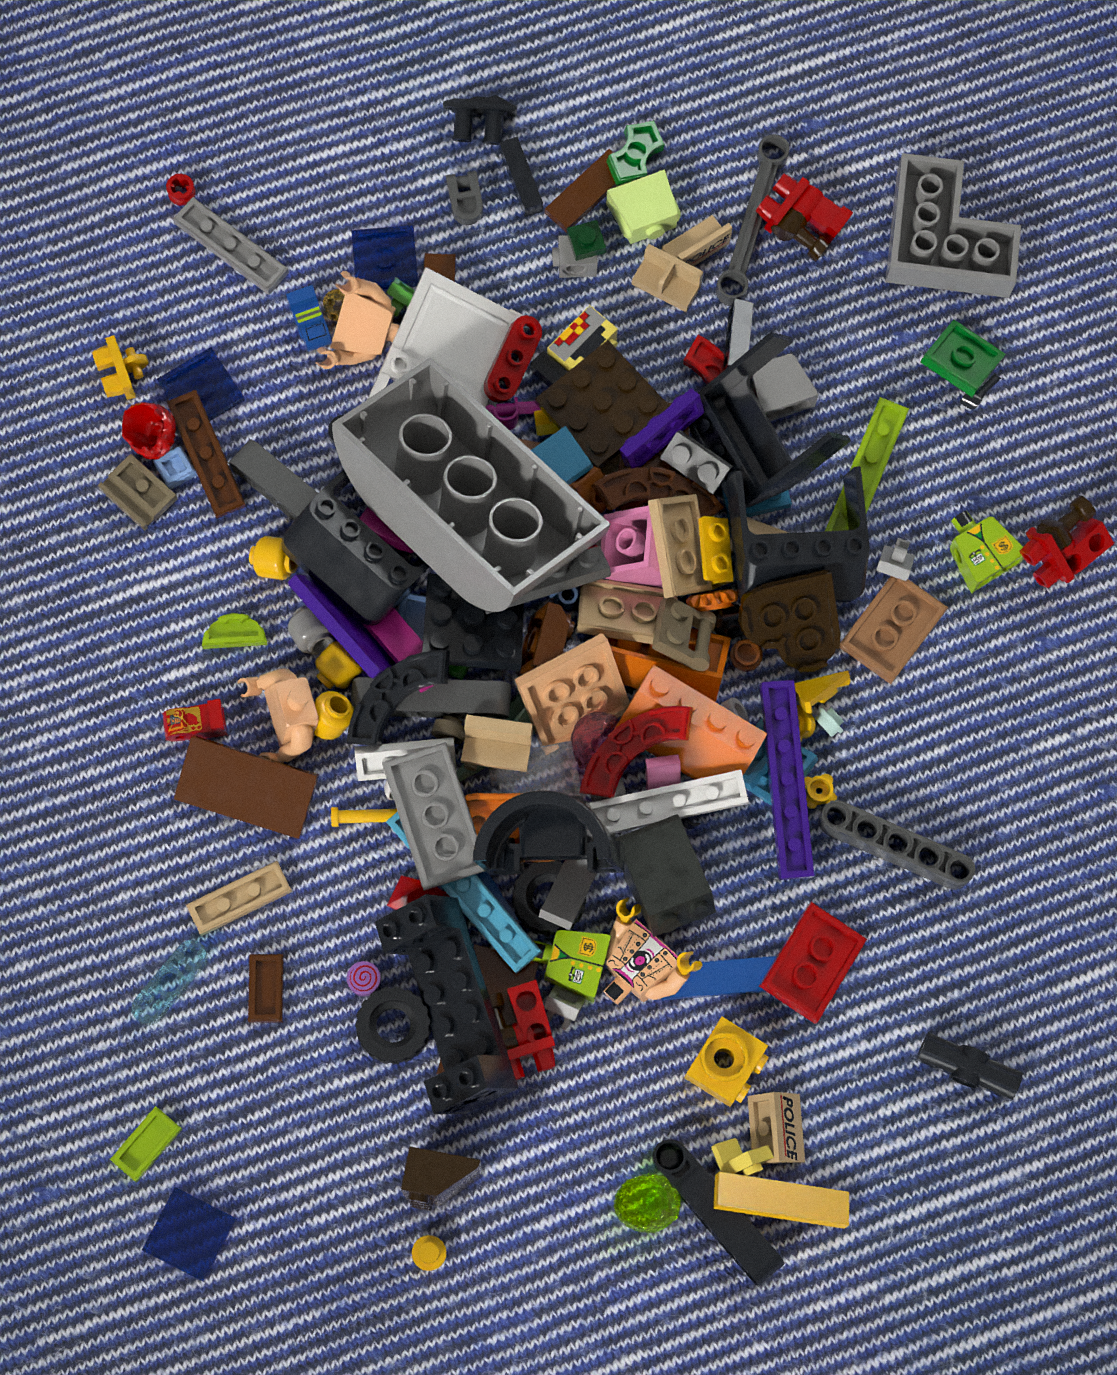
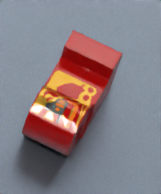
M221 699L209 700L207 704L173 708L162 713L165 740L190 741L193 735L205 739L227 735L225 713Z

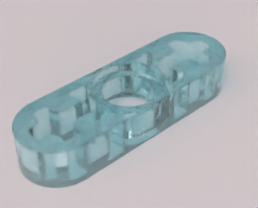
M187 940L181 943L134 999L131 1010L134 1018L139 1023L147 1026L158 1023L206 966L208 954L200 942ZM197 948L199 949L197 955L200 959L197 963L190 961L184 969L189 974L187 977H184L182 972L173 967V965L177 962L182 966L187 959L184 955L185 951L193 952ZM172 973L179 977L178 988L172 992L162 990L160 985L161 979L166 974ZM154 988L162 997L168 999L164 1004L160 999L156 1001L153 1005L156 1011L153 1016L146 1014L144 1017H141L143 1010L140 1008L143 1002L150 1004L156 997L150 993Z

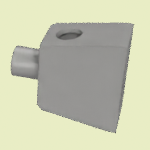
M787 354L778 358L777 356L774 357L750 379V387L770 421L815 407L818 398L817 390L793 354Z

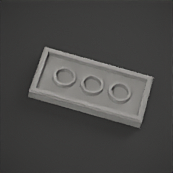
M447 743L437 744L382 762L423 891L484 872V869L473 862V850L477 833Z

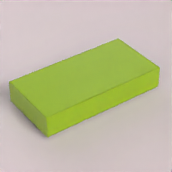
M155 1106L110 1160L137 1183L182 1131V1128Z

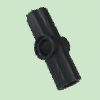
M929 1032L921 1044L916 1059L922 1064L924 1063L949 1074V1077L957 1083L974 1089L979 1087L1009 1101L1014 1099L1023 1076L1022 1072L989 1059L990 1056L977 1048L968 1045L959 1046Z

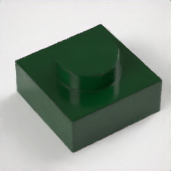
M597 220L567 228V236L576 261L606 253V245Z

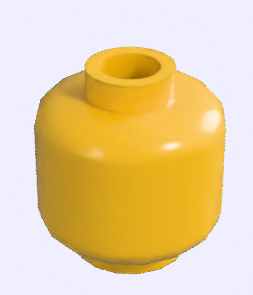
M264 536L258 540L255 546L251 547L249 562L253 565L254 571L258 576L285 580L297 571L298 565L282 549V538Z
M338 641L330 643L315 660V666L319 670L316 677L329 689L334 685L340 689L347 688L352 683V679L356 678L363 671L360 665Z
M327 691L321 693L314 701L318 714V725L314 734L325 740H333L340 737L349 727L354 708L350 700L338 692Z

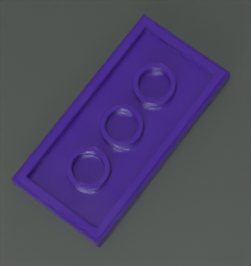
M295 574L287 582L290 588L370 678H376L386 668L396 664L363 624L309 575Z

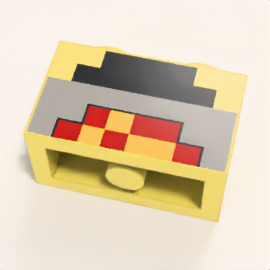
M589 305L547 347V354L567 371H570L605 341L609 340L616 348L618 344V328Z

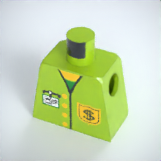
M966 510L952 519L951 522L960 535L953 539L950 551L971 593L1023 561V557L1019 552L1023 546L994 517L989 516L976 524Z
M557 930L553 945L533 940L542 952L532 961L547 965L544 976L545 981L594 1002L611 935Z

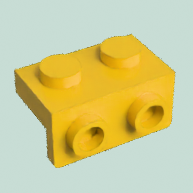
M703 516L698 519L703 578L706 581H712V589L714 590L733 582L728 519Z

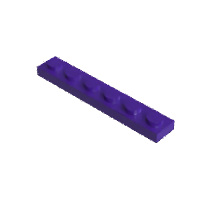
M794 680L761 682L759 687L764 732L767 733L765 746L779 880L813 878L814 867Z

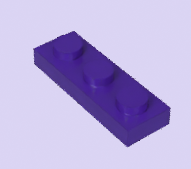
M690 388L685 394L676 397L671 405L660 415L654 416L638 434L629 437L619 449L624 465L630 469L640 468L664 448L678 430H685L704 413L700 395Z

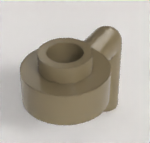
M443 716V719L435 720L431 731L435 738L453 737L454 744H462L465 739V730L461 725V720L452 716ZM464 763L465 769L476 771L478 765Z

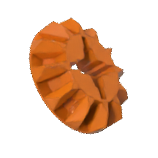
M733 589L693 594L686 599V604L698 611L722 609L733 606L732 602L738 600V594Z

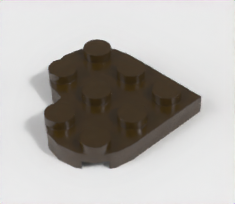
M829 570L765 583L742 595L738 622L742 633L752 643L760 645L764 649H776L779 657L788 666L796 668L800 672H814L828 665L827 661L834 655L836 648L839 649L841 634L832 573Z

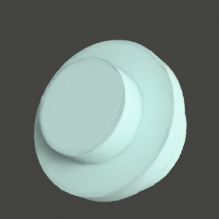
M822 707L818 710L820 713L815 719L831 737L837 732L841 734L844 731L840 727L844 721L831 707L827 711Z

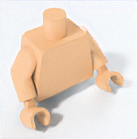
M347 271L340 273L345 279H348V282L345 285L335 284L345 294L330 347L335 350L332 352L325 347H319L317 352L327 354V358L323 362H316L318 366L324 369H331L334 365H354L373 360L377 355H382L387 341L393 342L400 326L392 323L396 308L392 306L391 299L377 283L354 278Z
M281 668L262 674L259 677H246L238 680V684L246 683L248 688L245 694L240 695L241 697L258 696L262 690H265V698L280 748L279 753L263 752L259 756L284 763V761H291L311 747L315 736L314 731L318 725V714L306 677L297 678V675L289 669Z

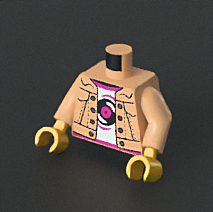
M629 897L620 900L616 906L618 916L610 932L611 939L606 954V966L615 979L603 992L617 1005L630 992L642 1002L648 999L657 1000L675 995L690 977V972L698 971L702 968V962L695 961L690 966L689 958L693 955V951L683 952L678 956L656 936L653 937L652 933L637 919L632 923L631 918L641 912L640 904L634 905L631 912H629L626 908Z

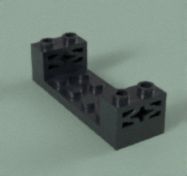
M425 894L375 921L384 953L409 956L423 1004L429 1011L427 1015L430 1018V1027L444 1072L424 1081L433 1114H467L519 1089L458 898Z

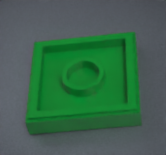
M953 319L924 354L920 363L973 397L1002 361L1005 353Z

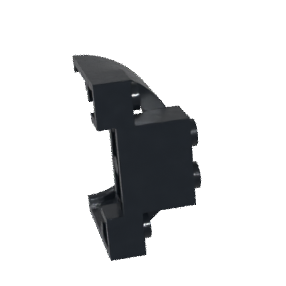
M540 790L517 795L501 804L491 813L478 833L473 850V862L490 875L524 874V861L587 860V870L590 873H625V846L621 841H616V836L611 835L607 827L591 810L590 804L587 801H582L581 796ZM519 827L520 844H515V838L510 836ZM591 834L593 836L594 842H591Z

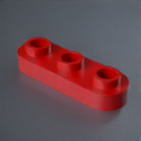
M520 316L511 323L486 376L484 392L493 402L503 403L515 395L542 337V328L540 323L532 316ZM524 326L530 328L531 335H527L524 332ZM511 353H515L519 357V362L512 360ZM499 380H503L506 383V389L500 388Z

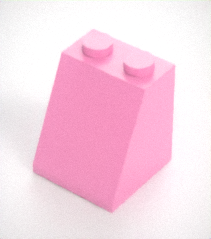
M649 505L604 514L603 517L611 524L607 534L601 538L600 546L611 572V576L605 579L663 589Z

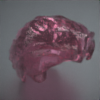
M593 712L586 714L575 724L571 734V743L575 760L581 770H586L592 755L597 752L602 743L608 738V735L616 727L618 719L615 715L606 712Z

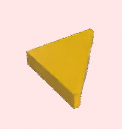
M849 671L794 683L796 701L806 713L811 714L813 705L817 702L825 703L838 692V687L850 684Z

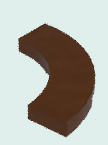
M626 468L604 476L591 485L609 511L630 502L692 494L697 495L700 517H712L724 508L712 493L699 484L676 474L675 471L664 468Z

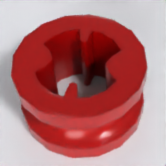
M175 174L166 183L168 197L176 205H186L196 195L194 183L188 175ZM180 185V187L186 188L187 192L184 194L180 191L176 192L175 187Z

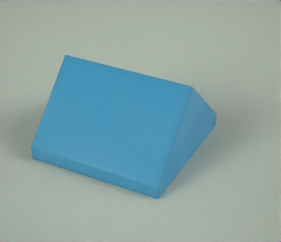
M566 426L531 450L568 485L594 468Z

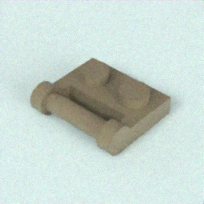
M673 597L663 598L659 605L652 649L693 670H707L710 664V656L708 654L711 631L716 625L715 614L710 611L700 612ZM692 626L698 629L695 651L688 648Z

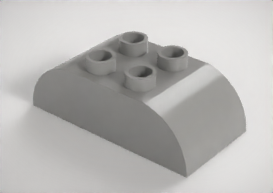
M432 358L427 359L332 423L334 443L341 464L352 485L366 505L462 598L483 610L491 612L505 610L603 538L610 528L611 524Z

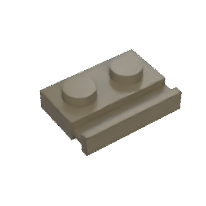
M132 454L122 461L103 483L98 484L99 490L144 531L148 529L150 523L156 521L178 500L177 495Z

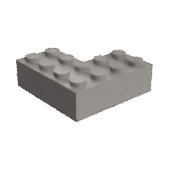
M902 153L896 175L885 282L1009 298L1017 278L1021 225L959 217L964 161Z

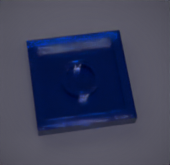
M413 225L351 230L355 278L377 283L382 290L388 289L395 277L409 287H417L418 273Z
M212 347L157 378L159 385L169 400L197 390L209 421L245 401L243 394Z
M174 1187L142 1251L205 1282L237 1218Z

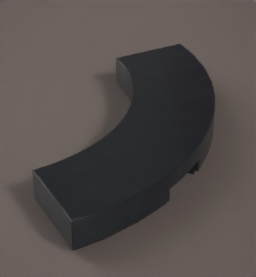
M427 651L410 655L380 673L370 683V688L364 694L361 702L357 703L346 743L381 746L384 730L391 714L406 697L424 687L448 684L450 651Z

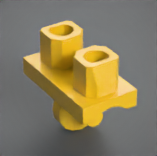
M115 335L105 338L106 346L92 351L98 371L115 366L117 371L115 374L101 378L107 398L125 394L127 400L136 398L128 373H133L135 379L143 378L142 369L149 363L145 354H136L134 347H130L125 350L127 357L123 359Z

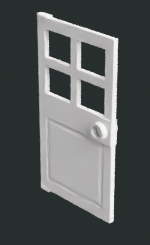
M425 268L368 399L384 389L389 379L396 381L427 359L432 358L485 407L489 400L484 392L486 376L511 323L524 315L512 309L508 310L458 283Z

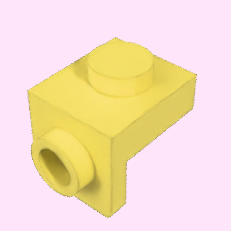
M736 1138L717 1143L711 1147L721 1172L743 1173L745 1176H751L763 1170L762 1163L774 1158L769 1145L742 1153Z

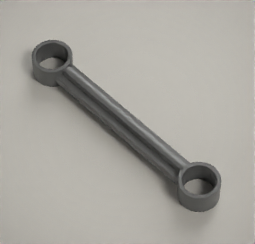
M768 135L759 144L757 160L760 166L728 270L723 272L717 281V298L727 306H731L735 298L745 300L749 284L746 273L763 220L755 210L767 195L770 196L777 170L785 166L789 155V144L780 135ZM768 146H776L783 151L784 155L780 159H769L763 154L762 150ZM729 280L737 281L742 285L743 291L738 295H728L722 290L721 285Z

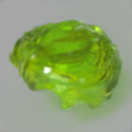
M642 1174L626 1180L615 1194L613 1207L619 1221L624 1223L626 1227L642 1233H656L665 1229L677 1219L681 1207V1197L678 1191L672 1188L665 1176Z

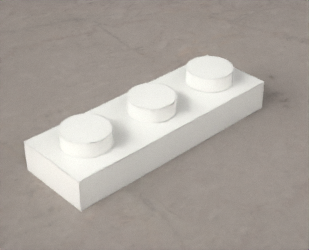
M454 738L354 747L358 781L387 779L382 762L444 742L447 743L456 770Z

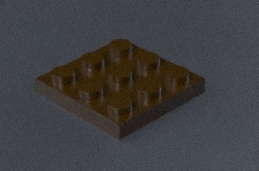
M609 340L605 341L535 398L536 405L559 430L564 426L567 427L592 465L600 469L620 454L619 449L629 437L638 434L654 416L660 415L669 407L667 402Z

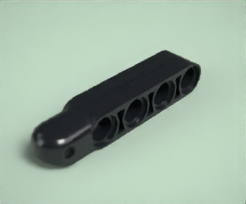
M673 1139L663 1140L657 1144L652 1154L655 1168L754 1284L760 1287L785 1264L783 1259L743 1213L714 1209L715 1180L683 1144Z

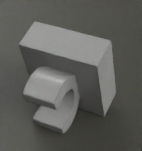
M898 538L894 548L884 545L876 571L907 581L915 555L907 553L910 542Z
M555 985L544 1005V1008L548 1010L546 1013L548 1022H550L554 1014L561 1015L564 1018L562 1029L566 1030L572 1021L575 1022L586 998Z

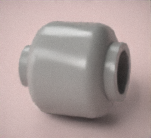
M307 606L298 608L288 623V632L296 646L303 653L321 654L335 638Z

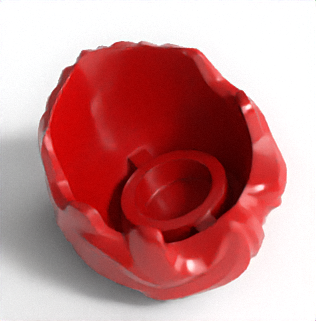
M147 402L133 404L124 411L122 417V437L129 443L131 449L146 459L155 460L160 459L170 451L171 446L174 444L176 423L171 412L159 404Z

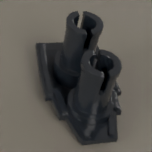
M497 95L491 97L476 96L470 99L454 98L443 101V108L452 110L455 113L452 140L456 142H472L473 115L478 114L486 116L483 143L499 145V142H502L504 118L517 116V106Z

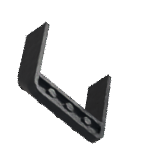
M773 332L766 335L698 392L704 413L689 425V430L697 442L732 465V468L720 484L726 496V481L735 471H742L746 508L791 489L851 442L847 435L828 432L792 461L750 387L751 377L793 343L790 336Z
M861 466L852 468L843 476L849 530L754 534L749 530L747 524L742 471H735L726 481L736 587L740 600L744 593L765 583L823 570H829L832 573L836 603L851 602L862 595L866 583L870 545Z
M343 470L310 501L284 533L281 545L284 553L357 620L365 625L373 626L382 622L433 569L426 562L419 567L410 565L335 497L351 482L345 470Z

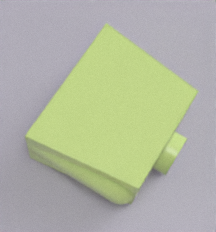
M665 170L607 190L606 205L617 221L623 236L628 239L630 244L646 238L650 240L659 238L666 231L676 228L677 221L681 218V212L670 189Z

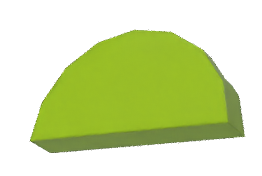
M230 613L217 618L218 620L205 631L202 641L203 649L268 645L264 629L248 615Z

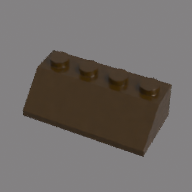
M409 1146L401 1191L406 1200L412 1205V1208L432 1211L433 1205L442 1206L481 1179V1161L479 1159Z

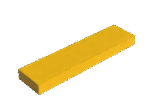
M718 1172L715 1175L714 1209L843 1229L849 1226V1192L725 1172Z

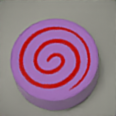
M361 961L355 963L349 969L347 983L354 994L363 997L370 996L371 993L379 989L381 975L374 964Z

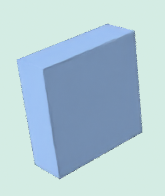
M181 446L168 452L160 459L153 460L154 466L170 490L197 476L194 467Z

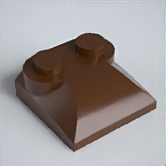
M548 602L530 616L522 646L521 670L516 671L514 677L518 678L565 653L563 651L565 641L570 639L575 623L571 621V614L563 611L562 606Z

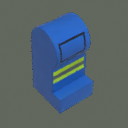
M313 285L287 293L288 308L307 351L310 352L319 347L330 345L332 340Z

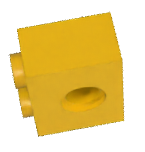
M722 1016L684 1078L731 1107L735 1100L739 1103L743 1101L751 1088V1085L746 1083L753 1071L759 1074L769 1057L764 1052L768 1045ZM718 1052L728 1053L732 1059V1065L728 1068L718 1067L714 1061V1055Z

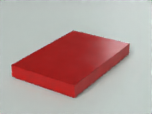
M810 902L759 987L815 1024L820 1020L867 939L813 902Z

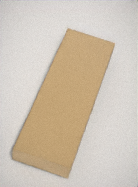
M275 861L186 904L199 934L203 936L291 893L292 890L278 861Z

